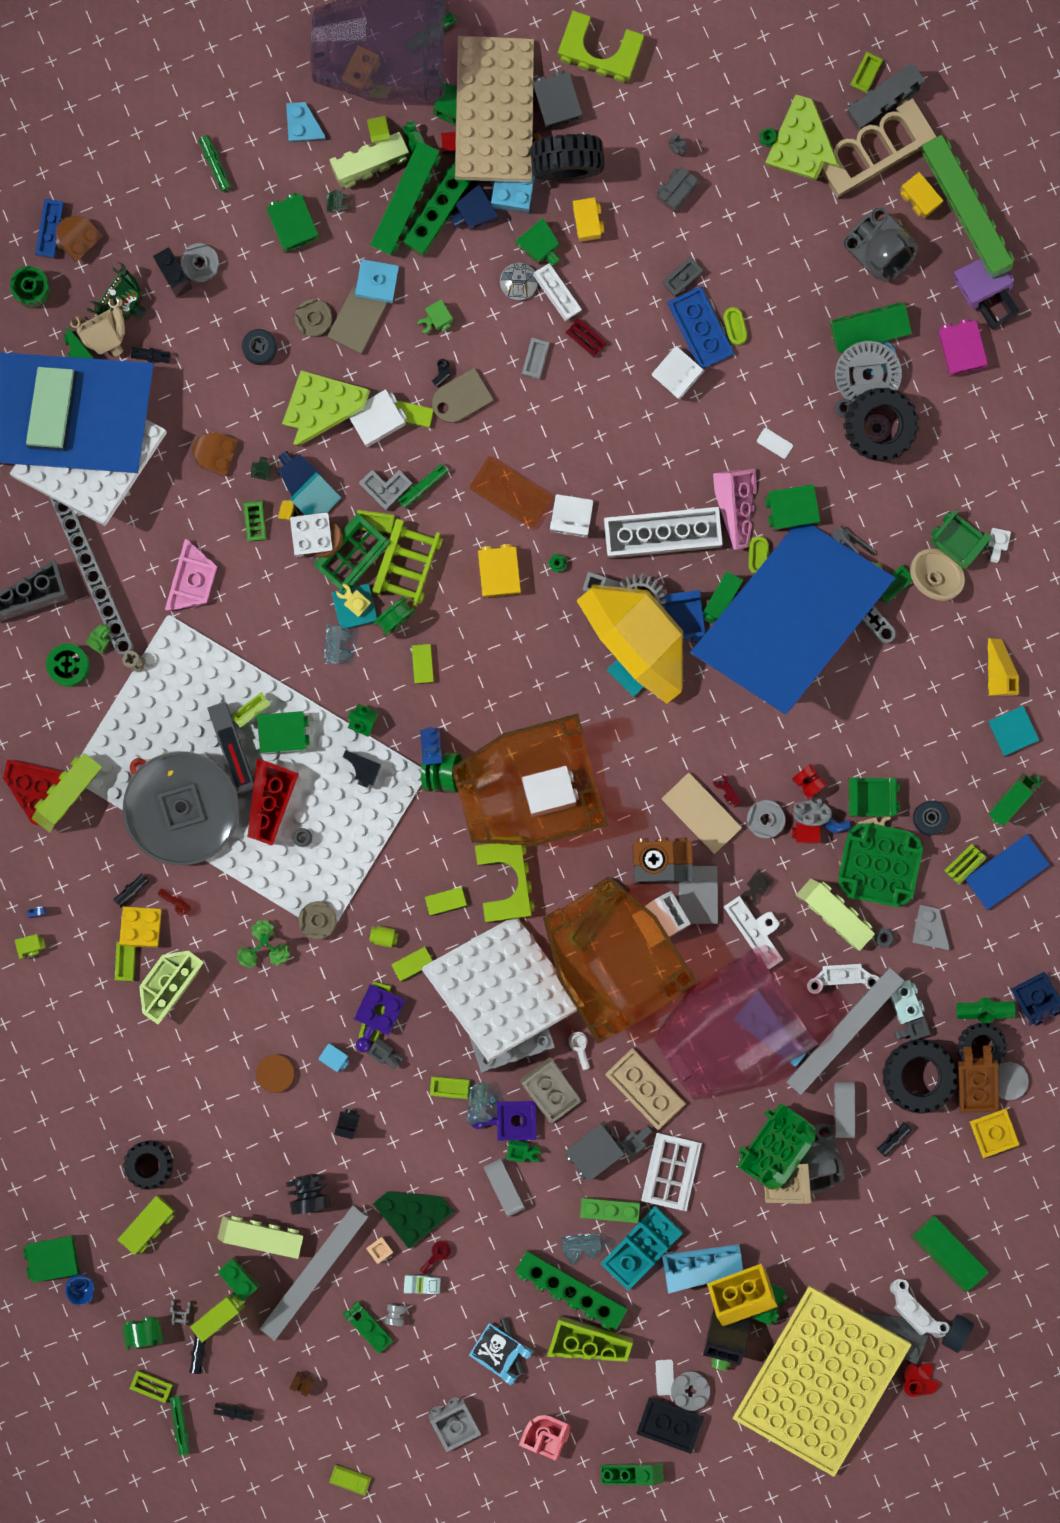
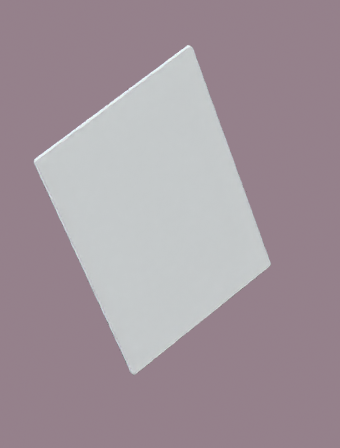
M168 615L142 655L146 660L144 670L131 673L83 753L102 766L99 773L86 788L123 810L124 794L135 772L150 759L161 755L163 752L174 751L194 752L208 757L221 766L231 779L207 707L226 701L232 715L262 692L271 705L258 715L303 711L305 716L308 715L309 719L306 735H310V746H307V751L260 754L257 716L241 728L232 718L253 780L255 779L257 759L299 773L273 846L247 837L253 791L238 796L239 815L231 838L218 853L205 861L299 917L300 911L310 902L320 901L327 903L333 908L338 922L422 784L421 767L374 738L348 729L349 723L171 615ZM345 750L382 765L373 787L369 785L368 788L357 784L358 781L354 779L356 772L353 765L343 758ZM178 802L175 805L178 811H184L187 808L184 802ZM299 828H306L312 834V842L306 847H299L293 841L294 832ZM305 834L299 836L300 841L306 840Z

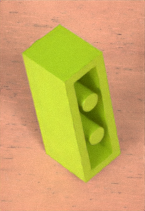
M159 1195L155 1196L117 1240L134 1255L138 1252L142 1254L149 1246L147 1242L150 1238L155 1239L161 1233L159 1228L164 1223L168 1225L175 1217L172 1214L175 1210Z

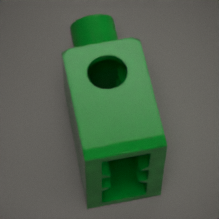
M543 218L515 241V245L537 264L546 259L551 266H554L560 261V258L554 252L559 248V243Z

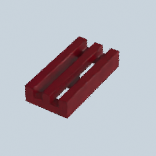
M579 318L565 332L593 358L607 344ZM577 325L581 326L587 333H589L594 339H596L600 343V346L597 345L592 339H590L585 333H583L577 327ZM572 331H576L596 350L593 351L592 349H590L585 343H583L578 337H576L572 333Z

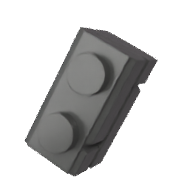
M682 166L679 170L675 168L669 175L670 181L667 184L663 183L657 190L659 193L657 199L674 213L699 184V180Z

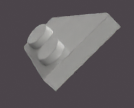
M919 905L912 943L949 950V944L938 908Z

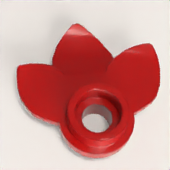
M910 1363L905 1368L904 1377L906 1381L903 1388L908 1396L930 1395L938 1389L940 1384L930 1379L933 1371L932 1364L925 1363L916 1367L913 1363ZM916 1384L915 1389L910 1390V1385Z

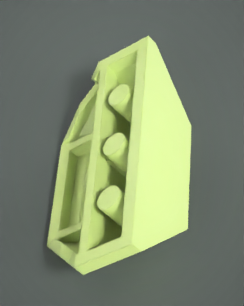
M190 951L162 955L139 986L142 1013L159 1025L194 980L204 962Z

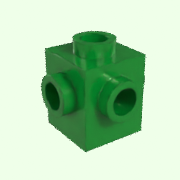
M358 704L355 710H350L347 720L350 722L347 728L369 737L379 712Z

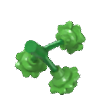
M258 920L251 927L253 930L252 936L260 941L254 949H248L245 946L242 949H238L237 960L241 966H246L249 969L257 965L256 960L258 956L256 952L261 947L266 946L271 950L269 953L270 962L272 964L275 963L277 966L286 962L290 955L287 945L280 943L278 946L273 947L268 943L269 937L274 935V925L270 924L268 920H263V922Z

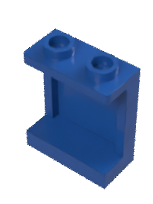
M700 590L667 594L662 597V599H666V603L663 604L665 611L683 630V640L691 639V642H699L706 634Z

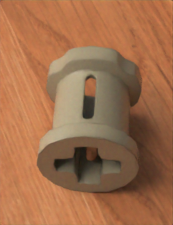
M134 651L126 652L122 659L123 664L135 672H141L146 665V660Z

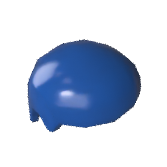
M85 1274L72 1275L65 1285L67 1299L71 1304L77 1306L86 1305L94 1297V1282Z

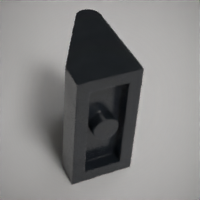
M1006 289L997 293L996 296L1008 315L997 322L984 302H979L978 308L992 330L1012 319L1020 312Z

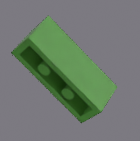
M582 1197L580 1218L638 1223L640 1203Z

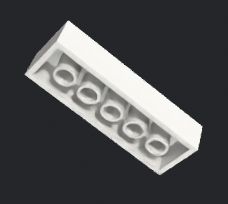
M719 507L604 518L607 559L722 548Z

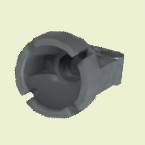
M876 207L851 230L843 242L845 249L875 279L881 282H888L889 278L894 279L904 272L915 258L914 253L918 252L919 249L914 237L883 207ZM885 214V218L882 221H878V218ZM854 242H858L857 246L851 249V245Z
M826 1123L813 1125L816 1130L814 1142L799 1163L808 1164L810 1194L829 1190L834 1187L835 1183L840 1184L845 1178V1169L835 1142L833 1128ZM822 1132H826L829 1134V1136L823 1138L819 1134Z

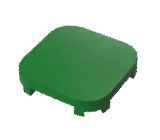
M873 823L854 825L846 836L838 874V883L842 892L852 899L892 907L906 904L914 895L921 856L923 854L920 839L914 833L903 829Z
M780 1103L774 1110L768 1109L764 1113L768 1120L747 1150L741 1146L738 1151L741 1157L737 1166L771 1190L778 1189L789 1179L810 1149L816 1135L813 1124Z

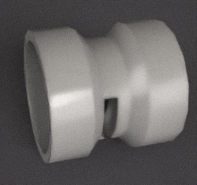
M388 1304L387 1311L389 1314L385 1317V1324L403 1326L404 1319L402 1315L406 1313L407 1307Z

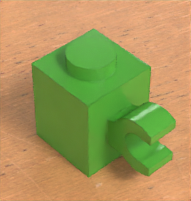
M441 299L425 308L428 317L417 322L418 326L421 324L427 325V328L422 331L423 334H427L430 332L432 324L436 331L449 329L452 326L453 318Z

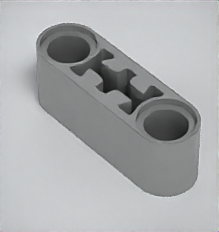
M873 606L869 615L872 618L877 617L876 623L879 626L882 623L884 626L877 632L875 629L878 626L875 623H869L870 617L868 615L861 622L880 643L888 644L895 638V630ZM881 631H890L891 638L883 639Z
M834 1082L835 1138H855L854 1082Z
M501 1158L483 1166L507 1217L525 1209Z

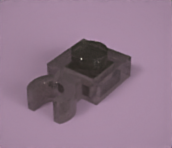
M758 869L746 884L750 887V890L743 892L741 898L743 899L747 894L751 895L752 900L749 904L752 905L756 900V894L758 893L762 896L773 880Z

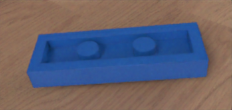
M44 199L35 252L36 256L55 259L57 249L55 229L62 219L63 201Z
M428 727L420 730L423 765L442 763L439 728Z

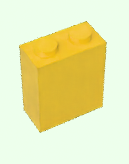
M512 544L500 545L501 548L493 549V546L481 547L482 550H478L483 598L521 594L516 547H512Z

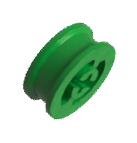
M406 597L399 599L374 621V626H379L382 629L384 637L397 630L416 612L415 608H411L406 603Z
M69 643L60 644L54 647L48 654L46 670L49 677L57 684L64 687H74L81 684L87 678L90 672V661L87 654L78 646ZM66 652H73L79 656L80 661L76 662L75 659L69 656V662L72 666H69L68 673L72 675L78 669L79 672L72 678L65 679L59 677L56 672L58 668L67 674V668L64 667V664L68 663V658L63 656L59 661L57 659Z

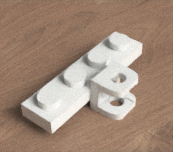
M740 896L724 906V909L767 970L783 960L767 936L776 930L780 924L773 912H767L755 919ZM771 919L773 924L767 925L766 920Z

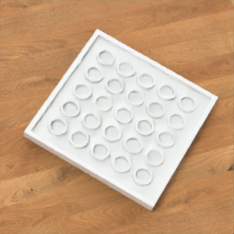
M146 420L138 473L16 464L10 475L106 526L167 432L160 426Z
M519 918L504 921L422 968L424 974L488 1062L580 1010L583 1006Z

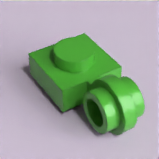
M101 623L91 632L86 642L100 654L106 650L111 640L107 637L111 631L109 626Z

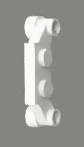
M861 964L822 966V971L815 978L808 981L807 989L810 993L817 994L824 985L863 983L867 989H870L872 986L869 985V980L874 979L876 982L879 977L868 973L861 967ZM813 982L817 983V989L815 990L811 988Z
M897 1279L893 1281L890 1285V1291L895 1295L896 1305L894 1308L920 1335L928 1333L936 1338L945 1336L949 1331V1325L946 1322L935 1321L909 1294V1284L906 1280Z

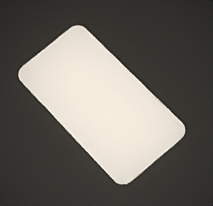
M767 428L763 429L757 439L759 444L783 459L787 457L793 447V444Z
M657 1360L655 1362L657 1394L671 1395V1386L674 1381L673 1361Z

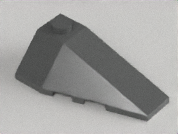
M858 1312L911 1342L912 1345L904 1358L917 1364L925 1347L928 1333L920 1335L903 1317Z

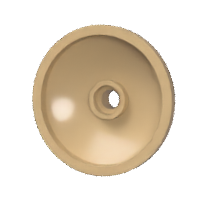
M925 549L919 552L911 562V578L915 586L924 595L935 600L946 601L955 598L962 591L965 582L962 568L940 550Z

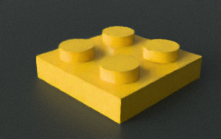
M123 907L119 945L158 948L162 910Z
M1006 1108L969 1121L982 1158L1019 1145Z

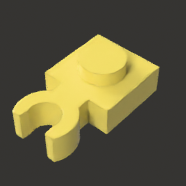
M343 583L342 586L346 588V593L341 594L339 591H336V594L339 598L347 599L344 605L359 617L371 601L357 589L352 593L350 587Z

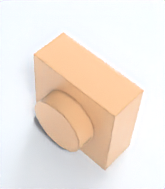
M383 1237L366 1248L377 1264L393 1253Z

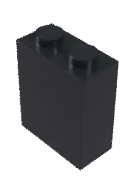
M170 247L153 256L176 298L192 289L187 276Z
M713 1309L703 1356L741 1365L752 1317L722 1326L716 1316L715 1309Z

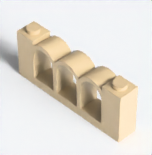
M913 98L909 101L905 99L898 103L895 112L887 113L882 117L879 126L868 125L863 127L859 131L856 140L844 139L836 145L833 151L839 167L824 164L820 172L837 199L921 150L922 144L936 138ZM896 120L900 122L913 142L896 151L883 129V125L887 121ZM868 133L877 135L890 156L875 165L861 144V137ZM851 147L855 149L867 169L850 178L838 157V151L841 148Z

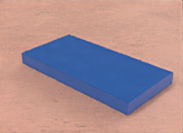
M702 286L667 302L696 364L702 369L735 354Z
M1026 834L970 874L965 881L986 910H988L1048 867L1049 863Z

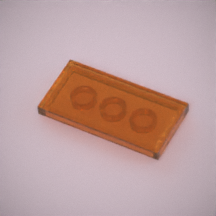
M490 456L469 486L470 490L532 530L553 499L551 495Z

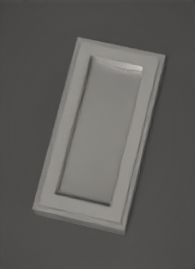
M531 337L522 375L540 380L550 342Z

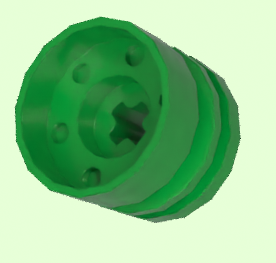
M446 752L442 756V763L423 765L422 761L421 783L424 791L439 792L442 788L447 793H458L461 790L464 766L460 753Z

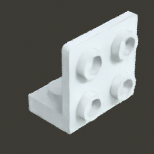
M676 346L654 370L652 376L680 400L703 374L704 370Z
M557 494L555 496L550 532L588 538L593 500Z
M328 513L290 517L294 555L296 558L304 557V554L333 550Z

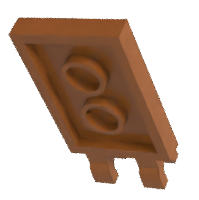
M991 1045L983 1046V1058L974 1059L971 1047H963L964 1061L958 1062L960 1113L999 1111L998 1061L992 1060Z

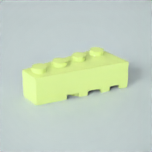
M400 132L390 135L388 140L375 142V146H372V144L362 146L357 153L351 151L344 153V156L339 160L336 157L329 159L340 187L350 188L360 179L367 180L371 178L375 172H384L395 163L402 164L406 162L410 155Z
M810 878L796 896L800 900L809 904L808 907L819 916L821 915L823 921L832 928H835V931L842 938L860 951L875 934L871 931L872 926L866 920L861 921L858 919L857 916L859 914L850 907L848 909L843 905L845 901L837 894L834 896L830 892L831 888L825 882L819 883Z
M237 1216L222 1217L218 1239L223 1243L298 1259L303 1235L298 1234L299 1230L288 1228L286 1231L280 1229L278 1225L269 1224V1226L261 1225L262 1222L243 1221V1218Z

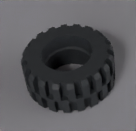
M566 134L549 136L534 141L530 148L532 173L541 180L563 181L589 178L602 173L605 167L603 142L595 135Z
M875 388L864 391V393L855 397V400L849 404L848 411L845 412L844 418L846 419L845 423H843V429L846 430V440H849L851 448L855 449L859 455L870 460L889 461L902 456L905 451L911 448L912 442L916 441V432L919 431V426H917L919 416L915 413L916 408L914 404L910 403V399L906 395H902L901 392L890 388ZM878 406L890 408L898 418L897 433L891 440L882 443L871 440L864 429V420L867 413Z
M910 1040L900 1044L886 1059L885 1067L882 1071V1081L891 1101L901 1109L918 1114L931 1113L945 1106V1103L953 1097L952 1094L957 1088V1066L952 1060L950 1053L941 1045L928 1040ZM916 1058L929 1060L934 1064L938 1072L936 1086L932 1091L923 1095L911 1093L906 1089L902 1081V1072L905 1065Z

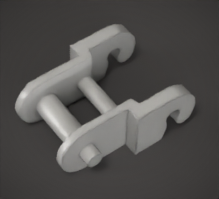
M171 1300L170 1312L173 1315L170 1321L172 1325L174 1323H184V1326H186V1323L189 1322L187 1314L190 1313L191 1301L187 1302V1311L180 1312L174 1310V1300ZM175 1314L184 1315V1319L175 1318Z

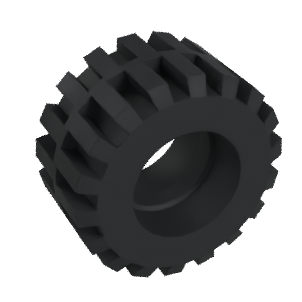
M976 1023L970 1025L962 1031L961 1036L958 1038V1056L961 1058V1061H964L963 1047H971L972 1041L976 1037L986 1036L993 1044L992 1060H997L998 1066H1000L1008 1051L1006 1050L1008 1045L1004 1034L1000 1032V1029L991 1024Z
M148 1140L137 1143L128 1150L127 1155L124 1157V1174L128 1177V1181L137 1188L139 1187L143 1190L158 1188L171 1177V1172L174 1168L171 1152L166 1149L165 1145L157 1141ZM153 1154L159 1160L160 1167L154 1176H144L138 1170V1160L142 1155Z

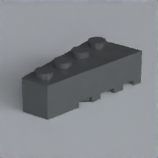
M911 62L891 78L884 80L875 90L871 89L860 101H853L848 106L849 109L846 114L857 130L860 131L863 127L871 125L896 108L897 104L901 101L909 99L921 91L925 79L913 62Z
M55 559L46 566L35 570L28 577L17 581L18 583L0 592V622L69 600L59 565Z

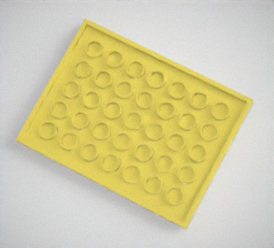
M809 1285L732 1419L834 1477L912 1344Z

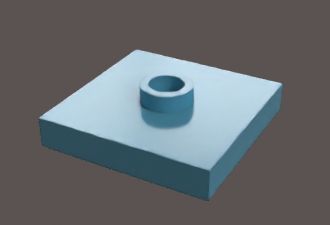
M361 259L355 297L392 303L399 266Z

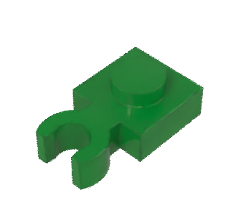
M414 121L406 123V126H403V131L408 136L407 146L413 154L418 141L424 143L420 131H416Z
M509 1140L506 1160L525 1163L527 1158L532 1162H539V1156L534 1154H541V1147L533 1146L529 1148L527 1142Z

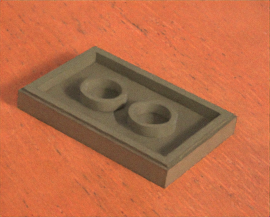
M353 286L327 338L362 354L387 303L355 297L356 287Z
M550 1057L519 1079L520 1083L551 1124L582 1102Z

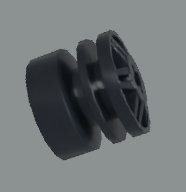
M325 1174L298 1176L286 1182V1187L295 1186L296 1190L288 1191V1195H297L298 1198L289 1202L292 1215L331 1207L329 1194H320V1190L327 1188L328 1185H318V1181L326 1179Z

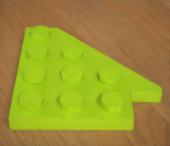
M795 95L765 163L780 170L817 180L824 164L838 168L839 163L814 101L810 98Z
M301 370L282 424L298 429L293 444L300 446L362 411L365 408L370 391Z

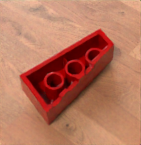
M257 759L247 837L273 846L299 773L265 760Z

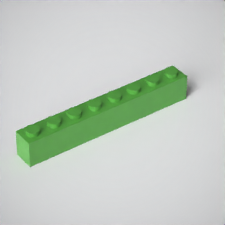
M940 135L922 144L921 153L988 274L993 279L1012 270L1013 255L1010 251H1006L1003 237L997 235L994 221L992 219L989 220L987 217V209L983 203L980 204L978 201V193L968 183L970 181L965 171L962 172L958 157L956 155L953 156L949 141L944 140L943 136Z

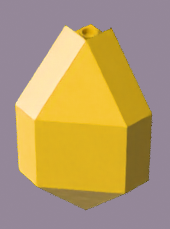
M592 584L591 588L576 601L597 636L637 682L668 704L682 692L683 630L648 590Z

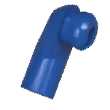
M832 816L828 822L823 824L827 830L835 834L851 829L849 820L838 823L833 820Z

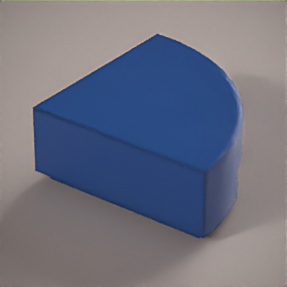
M37 907L27 911L28 918L47 914L45 907Z

